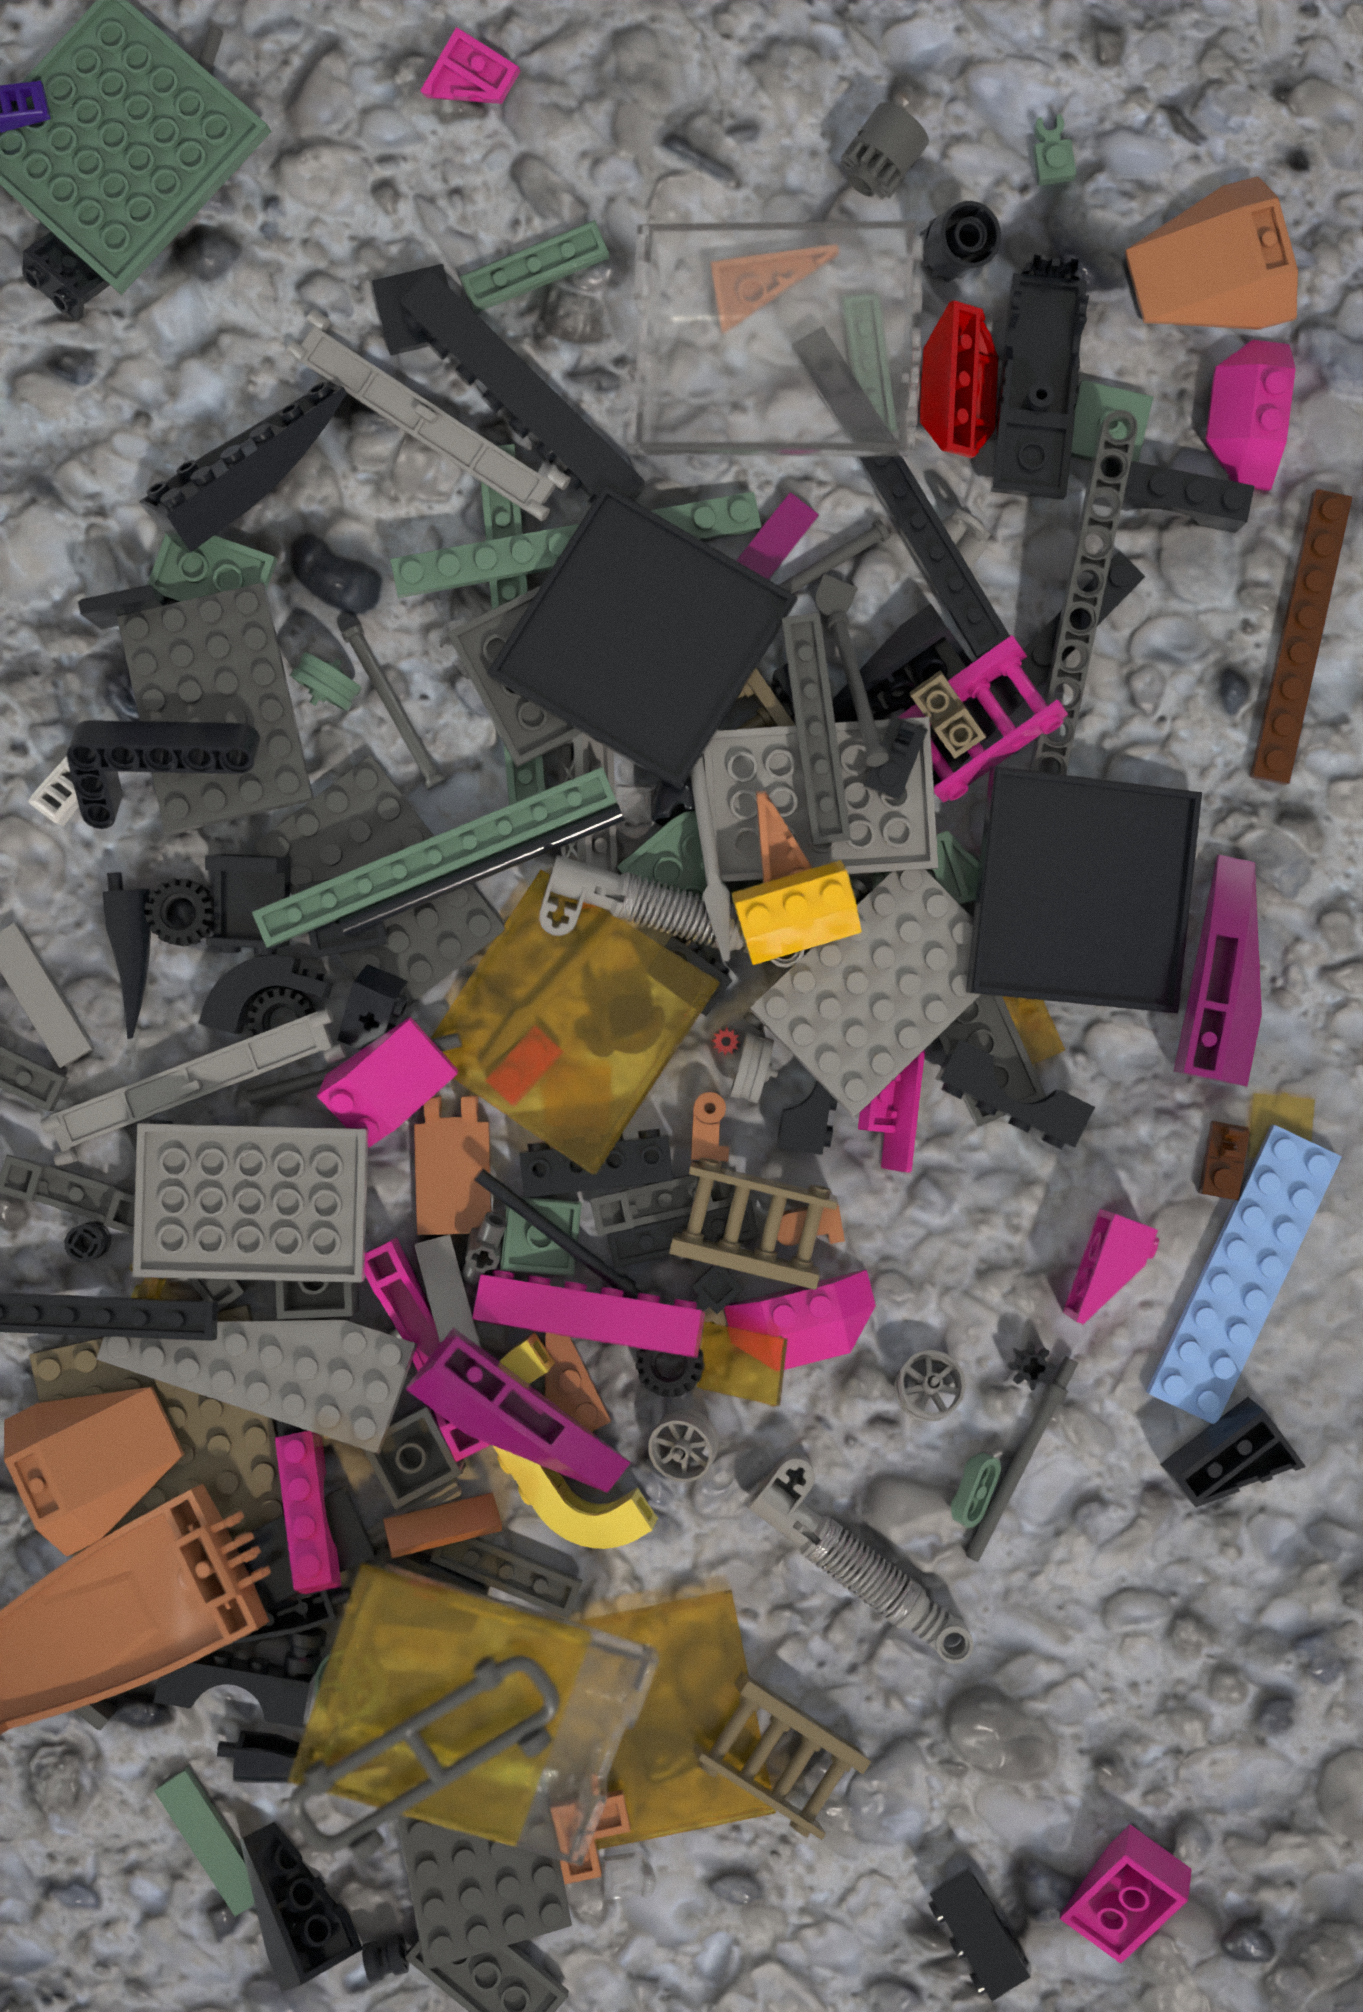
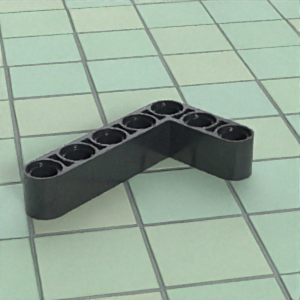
M82 721L75 727L66 752L81 816L84 822L97 829H107L114 824L123 798L118 772L247 773L254 766L260 743V735L254 727L243 723Z

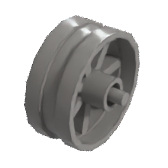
M746 1033L740 1055L736 1054L735 1059L727 1058L726 1065L733 1066L732 1072L735 1073L730 1096L735 1098L743 1097L748 1099V1101L758 1103L764 1081H768L770 1076L777 1078L778 1071L772 1069L773 1063H769L774 1039L756 1037V1034Z
M936 1350L920 1351L911 1356L898 1371L894 1383L896 1400L902 1410L913 1419L923 1422L939 1421L950 1415L963 1400L966 1389L964 1373L958 1363L946 1353ZM924 1360L925 1377L910 1366L917 1361ZM931 1361L939 1363L945 1369L940 1374L932 1373ZM905 1373L919 1384L905 1389L903 1382ZM948 1373L953 1378L955 1387L943 1385V1378ZM938 1392L955 1395L952 1404L948 1408ZM917 1393L921 1397L919 1406L914 1405L907 1395ZM928 1399H933L939 1412L931 1413L924 1411Z
M680 1408L668 1412L659 1421L648 1442L649 1456L654 1467L663 1476L678 1482H691L705 1475L709 1471L720 1448L719 1434L714 1424L705 1415L693 1409ZM678 1425H686L689 1428L681 1431ZM668 1426L674 1437L660 1434L661 1429ZM694 1430H696L703 1438H698L697 1433ZM661 1444L670 1446L672 1448L666 1454ZM708 1446L709 1458L696 1448ZM689 1456L700 1463V1465L690 1466Z

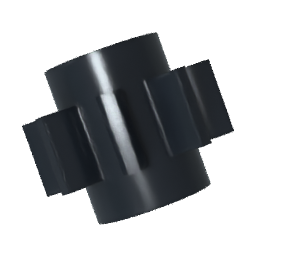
M1032 1342L1027 1343L1026 1350L1012 1349L1016 1355L1015 1361L1007 1363V1367L1018 1372L1013 1378L1017 1385L1025 1379L1029 1389L1034 1391L1036 1383L1040 1381L1046 1384L1050 1383L1046 1376L1048 1370L1056 1369V1365L1046 1362L1045 1358L1050 1352L1044 1347L1037 1353ZM1030 1358H1033L1039 1364V1367H1033L1032 1374L1023 1368L1024 1365L1030 1364Z

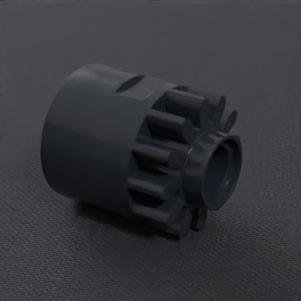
M963 201L929 222L928 227L919 234L921 239H923V244L918 246L916 250L918 253L925 254L926 259L921 262V267L925 268L930 265L933 269L931 271L933 279L940 275L944 276L945 282H950L955 278L961 279L994 258L1001 243L1000 225L994 213L984 204L976 201Z

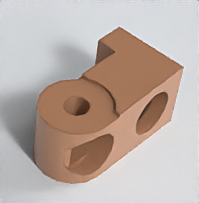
M703 1093L698 1096L694 1103L691 1160L709 1158L728 1162L729 1146H719L720 1121L725 1115L726 1104L717 1093Z
M837 1205L836 1210L823 1208L817 1236L827 1234L830 1244L845 1241L839 1205ZM808 1206L784 1211L777 1237L781 1244L786 1246L799 1244Z

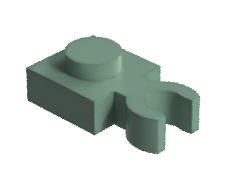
M1061 114L1056 115L1054 130H1047L1044 127L1042 117L1037 118L1034 127L1036 138L1042 142L1035 144L1033 147L1038 186L1074 181L1077 175L1072 140H1061L1060 138L1064 129V119Z

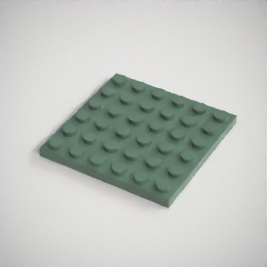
M96 0L21 82L41 81L43 83L51 119L0 133V186L122 295L271 133V130L260 117L129 1ZM32 96L27 97L28 110L34 109ZM17 100L12 101L13 112L19 111ZM0 105V113H3L2 106Z

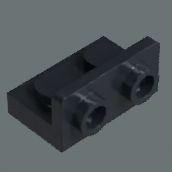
M51 231L23 251L22 274L27 283L34 289H39L52 300L58 310L67 313L75 321L83 318L84 304L110 286Z

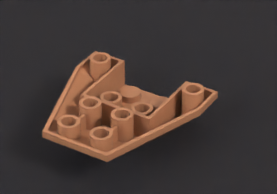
M1259 176L1223 185L1124 252L1143 323L1261 330L1294 321L1297 318L1298 268L1279 198Z
M153 1386L40 1402L4 1420V1461L35 1529L66 1557L104 1538L185 1455Z

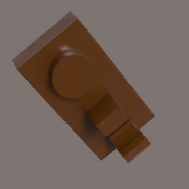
M1211 1120L1198 1193L1232 1200L1239 1199L1250 1134L1249 1127Z

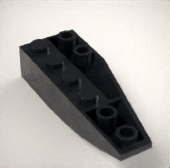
M330 382L316 384L308 391V394L285 406L283 409L196 461L190 460L182 464L176 470L177 474L171 479L151 486L147 490V496L140 500L139 503L177 546L191 553L250 510L288 474L327 426L346 396V390L344 387Z

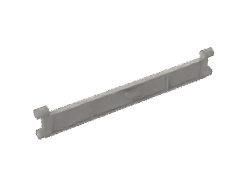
M315 309L309 313L307 322L313 325L302 344L295 340L289 344L287 348L289 355L329 382L344 387L347 394L542 522L547 518L550 509L543 504L555 486L564 490L568 486L571 477L554 467L548 474L547 479L324 333L329 328L331 320Z
M326 1008L41 1119L40 1124L45 1133L54 1131L61 1149L60 1152L53 1155L55 1164L58 1167H62L77 1161V1153L73 1148L76 1145L323 1050L327 1063L347 1057L344 1045L339 1043L333 1046L326 1024L334 1021L330 1009Z

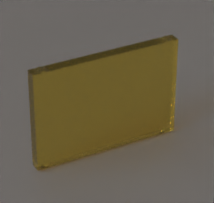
M713 1321L704 1322L701 1350H703L705 1369L702 1372L700 1382L697 1383V1388L769 1404L772 1407L780 1406L788 1339L782 1336H773L716 1324Z

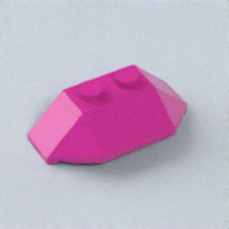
M1252 340L1214 368L1205 442L1220 466L1227 473L1230 481L1255 486L1254 489L1270 491L1272 489L1287 443L1296 371L1290 344Z
M867 1269L818 1281L816 1290L798 1286L728 1304L724 1307L732 1342L775 1370L782 1371L851 1353L876 1304Z

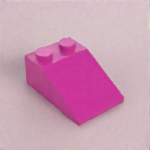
M410 1016L328 1072L324 1077L317 1097L346 1128L368 1129L369 1148L395 1131L458 1074L459 1070Z
M1100 1208L1063 1313L1084 1325L1145 1267L1148 1258L1152 1259L1155 1256L1159 1245V1238L1156 1237L1158 1230Z
M1129 1824L1107 1846L1060 1913L1059 1919L1121 1964L1188 1901L1192 1869Z

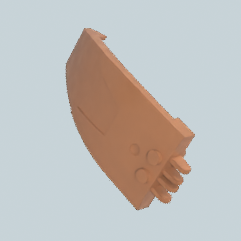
M201 1484L89 1546L0 1610V1735L9 1729L72 1711L153 1681L267 1624L269 1619L253 1583L271 1574L268 1566L265 1568L261 1567L249 1576L243 1562L256 1558L261 1553L260 1548L257 1545L239 1555L237 1547L254 1539L252 1532H245L234 1538L233 1541L226 1528L236 1525L241 1519L245 1518L242 1511L223 1520L204 1484Z

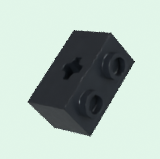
M367 964L353 981L337 1041L361 1051L396 1027L397 1019L403 1016L409 1002V998L404 996L408 981Z

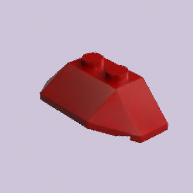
M953 300L948 303L923 348L920 423L942 451L973 458L976 457L979 449L995 431L998 355L991 334L984 323L986 318L983 309Z

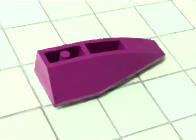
M1217 855L1173 1072L1248 1087L1262 1017L1255 862Z
M454 1327L406 1386V1390L466 1435L608 1493L631 1463L627 1458Z

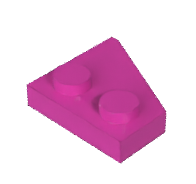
M456 27L420 92L423 96L432 99L502 104L521 70L508 59Z

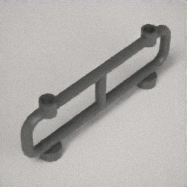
M513 1655L496 1663L492 1656H487L473 1667L474 1678L329 1767L323 1759L315 1761L303 1773L306 1781L293 1791L289 1799V1814L293 1823L305 1840L314 1848L323 1852H336L349 1846L357 1860L363 1861L374 1855L384 1843V1838L378 1831V1827L517 1743L527 1758L540 1754L550 1745L553 1738L545 1725L556 1716L560 1707V1696L557 1688L544 1668L535 1659L525 1655ZM515 1672L526 1673L543 1696V1707L444 1768L419 1733V1730L484 1690L491 1691L495 1689L510 1674ZM404 1740L430 1777L337 1834L326 1835L322 1833L305 1809L306 1800L315 1794H324L333 1787L337 1780Z

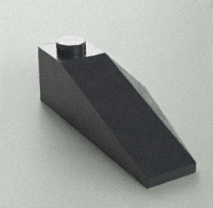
M275 1822L240 1839L267 1957L281 1992L303 1985L362 1950L361 1942L347 1910L341 1903L336 1904L324 1889L326 1887L325 1883L319 1876L314 1877L302 1862V1855Z

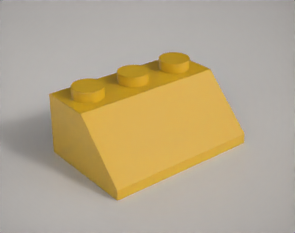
M841 860L731 893L753 965L862 933L848 873Z

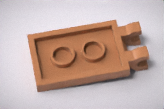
M478 1095L461 1097L462 1117H442V1096H433L423 1105L425 1123L414 1124L417 1235L469 1234L472 1228L480 1227L486 1213L492 1212V1194L474 1181L475 1176L482 1168L491 1174L490 1121H479Z

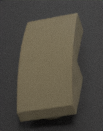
M941 671L909 692L925 717H929L934 731L954 759L986 738Z

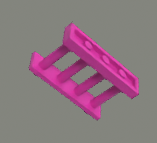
M1013 635L948 680L963 703L971 697L978 699L1004 738L987 750H984L980 742L968 749L967 752L973 760L956 772H953L931 739L932 768L942 781L934 786V793L943 802L947 800L953 801L963 796L969 789L968 785L987 773L990 767L997 766L1042 733L1049 734L1055 731L1063 723L1062 719L1068 715L1058 699L1048 706L1020 666L1022 664L1021 661L1027 658ZM1001 675H1008L1035 714L1018 728L1015 727L989 690L990 683ZM917 704L898 716L900 719L925 717Z

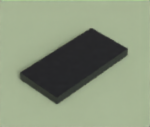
M346 1486L324 1495L328 1526L337 1548L340 1573L375 1557L377 1554ZM281 1515L247 1531L246 1533L252 1532L254 1539L237 1547L239 1555L257 1545L261 1551L256 1558L243 1562L249 1576L261 1567L265 1568L268 1566L271 1574L253 1583L264 1609L299 1593L293 1587L285 1515Z

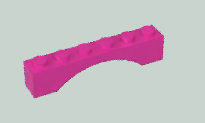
M396 1237L365 1252L364 1273L373 1292L385 1308L401 1338L418 1344L412 1360L417 1371H419L440 1345L430 1304ZM434 1411L439 1428L456 1462L490 1446L486 1442L466 1435Z

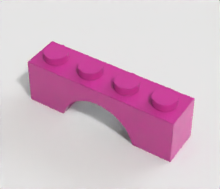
M312 1431L275 1437L294 1590L303 1594L342 1587L337 1548L329 1530L324 1503V1479L327 1471L322 1437Z

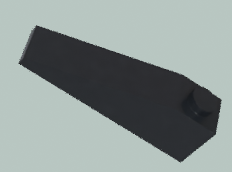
M931 603L901 624L860 669L874 720H884L887 714L902 708L907 711L916 703L909 692L937 672L941 671L948 681L973 663ZM847 683L832 699L835 723L858 722Z

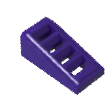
M41 81L0 85V105L3 113H0V133L51 119L44 85ZM32 96L34 109L28 110L26 98ZM17 100L19 111L13 112L11 102Z

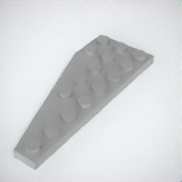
M346 1320L217 1322V1339L213 1341L104 1336L96 1359L380 1454L418 1344Z

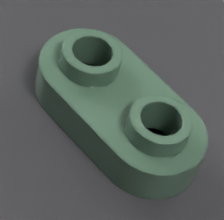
M980 1452L967 1461L959 1489L951 1501V1515L954 1521L967 1528H972L982 1520L1000 1476L1001 1465L997 1458L985 1452Z

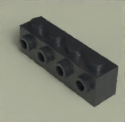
M660 1128L640 1130L638 1131L639 1138L624 1139L623 1133L601 1135L602 1142L587 1144L586 1137L564 1139L565 1146L550 1148L549 1141L527 1144L528 1151L519 1153L524 1198L673 1181L668 1134L661 1135Z

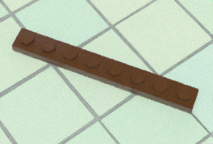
M1316 489L1312 492L1250 778L1281 785L1290 784L1352 496Z

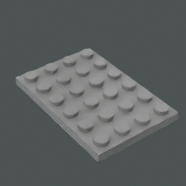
M929 717L903 718L905 721L928 730L899 801L864 787L872 767L867 765L864 757L867 750L859 722L835 723L851 840L815 846L812 844L796 726L717 731L704 752L722 882L763 880L756 791H766L812 868L841 860L848 874L937 869L938 854ZM891 719L874 720L880 743H882Z
M926 869L892 871L857 905L862 933L813 947L749 1008L852 1117L860 1113L981 995L966 993L974 919Z
M137 1124L133 1277L363 1282L365 1271L368 1129Z

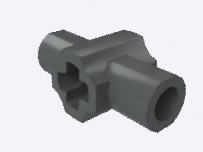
M488 1212L485 1214L480 1227L471 1229L467 1243L466 1261L461 1271V1277L466 1282L479 1284L480 1274L486 1275L487 1270L496 1269L500 1260L502 1235L507 1226V1219L503 1215L496 1212Z

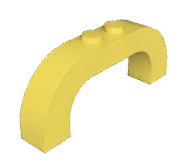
M535 1332L516 1344L500 1360V1363L528 1384L546 1374L555 1364ZM493 1446L498 1454L499 1465L505 1473L511 1474L519 1485L518 1492L522 1500L527 1505H532L542 1521L551 1530L574 1544L600 1549L623 1546L652 1531L658 1520V1517L638 1487L616 1501L605 1504L591 1503L578 1497L569 1488L560 1473Z

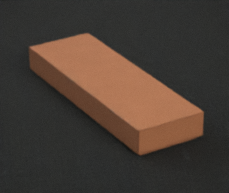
M493 1493L383 1519L391 1558L502 1531V1522Z

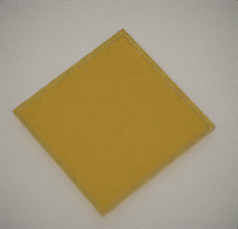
M540 869L505 923L504 930L495 938L431 1036V1039L459 1032L463 1045L443 1051L444 1055L459 1070L453 1079L589 1173L596 1175L720 983L624 921L612 916L605 909L585 902L582 904L573 930L562 936L549 934L541 926L539 916L550 875ZM550 892L549 896L559 898L557 910L552 912L553 919L560 921L562 916H566L564 915L566 901L577 904L578 900Z
M361 1563L288 1783L300 1785L306 1781L303 1776L304 1771L315 1761L323 1759L329 1767L475 1677L472 1669L481 1659L492 1656L496 1663L513 1655H525L535 1659L544 1668L555 1684L560 1696V1707L556 1716L545 1725L553 1737L550 1745L540 1754L527 1758L516 1743L401 1813V1815L516 1847L589 1646L591 1631ZM515 1672L505 1677V1680L491 1691L484 1690L419 1730V1733L445 1768L543 1707L544 1698L526 1673ZM403 1740L337 1780L333 1787L325 1793L379 1808L430 1776Z
M732 1590L514 1634L513 1640L516 1655H525L535 1659L551 1678L560 1696V1707L556 1716L545 1725L553 1737L552 1741L540 1753L549 1804L552 1805L624 1790L631 1832L596 1839L598 1850L776 1814L775 1809L718 1773L716 1778L704 1772L697 1765L699 1760L692 1749L697 1742L706 1749L711 1750L741 1703L739 1700L741 1694L735 1687L734 1682L741 1671L749 1675ZM520 1672L526 1704L529 1703L533 1714L543 1707L544 1698L526 1673ZM753 1711L723 1760L740 1771L762 1738L757 1712ZM765 1760L754 1780L772 1791L767 1762Z

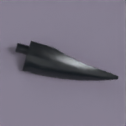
M122 872L107 873L108 891H103L105 925L122 986L127 1039H133L142 1007L148 974L151 930L149 927H151V924L146 922L145 915H149V910L145 909V905L150 903V889L123 890Z
M348 1586L309 1594L300 1592L264 1609L269 1619L267 1624L228 1645L302 1632L336 1621L342 1613L344 1604L354 1601L353 1591Z
M241 1731L237 1742L219 1741L217 1748V1757L234 1758L233 1781L242 1783L306 1781L303 1776L304 1771L315 1761L323 1759L329 1767L348 1755V1753L300 1743L279 1734ZM365 1763L344 1777L386 1768V1764Z

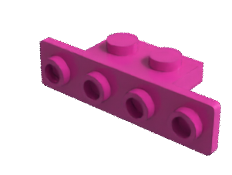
M925 1049L859 1113V1130L885 1132L881 1159L882 1169L907 1173L912 1171Z

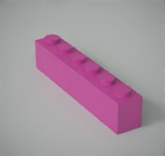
M492 1270L491 1276L480 1274L472 1317L475 1321L698 1358L705 1313L702 1310L696 1309V1302L675 1299L673 1306L660 1304L659 1296L638 1293L636 1300L623 1298L622 1290L601 1287V1292L598 1294L586 1292L587 1285L565 1281L564 1288L550 1286L551 1279L528 1276V1282L513 1280L514 1273Z

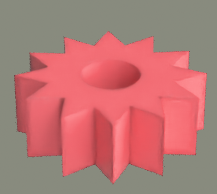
M727 1027L725 1031L719 1028V1034L714 1033L716 1039L711 1041L716 1044L713 1048H718V1053L723 1051L725 1056L727 1052L733 1055V1049H738L736 1044L740 1043L736 1040L739 1035H734V1029L729 1032ZM724 1037L730 1039L728 1046H724L721 1042Z

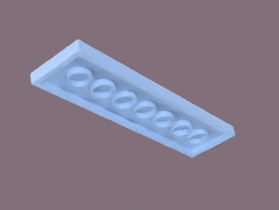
M1270 1124L1242 1184L1239 1199L1235 1200L1149 1383L1146 1390L1148 1394L1212 1424L1219 1421L1342 1156L1283 1128Z

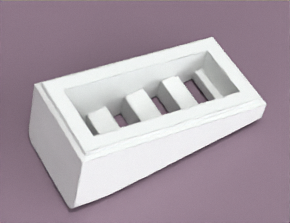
M66 757L27 801L53 822L65 826L79 807L74 785L65 777L70 772ZM59 784L72 792L68 798L56 790ZM50 796L62 804L58 809L47 802Z

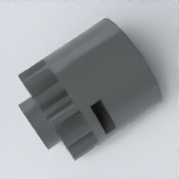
M882 102L877 105L858 132V135L843 153L840 164L847 169L845 174L847 175L848 182L859 193L867 197H873L876 193L880 199H884L885 196L890 199L904 180L906 173L914 166L928 146L929 138L922 125L907 111L894 104Z

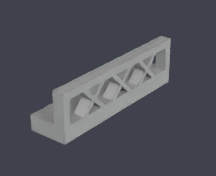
M580 733L571 741L558 747L559 785L603 767L615 796L614 756L611 749L584 733ZM574 745V760L572 762L571 746ZM616 825L561 847L562 856L618 874V869L616 868Z

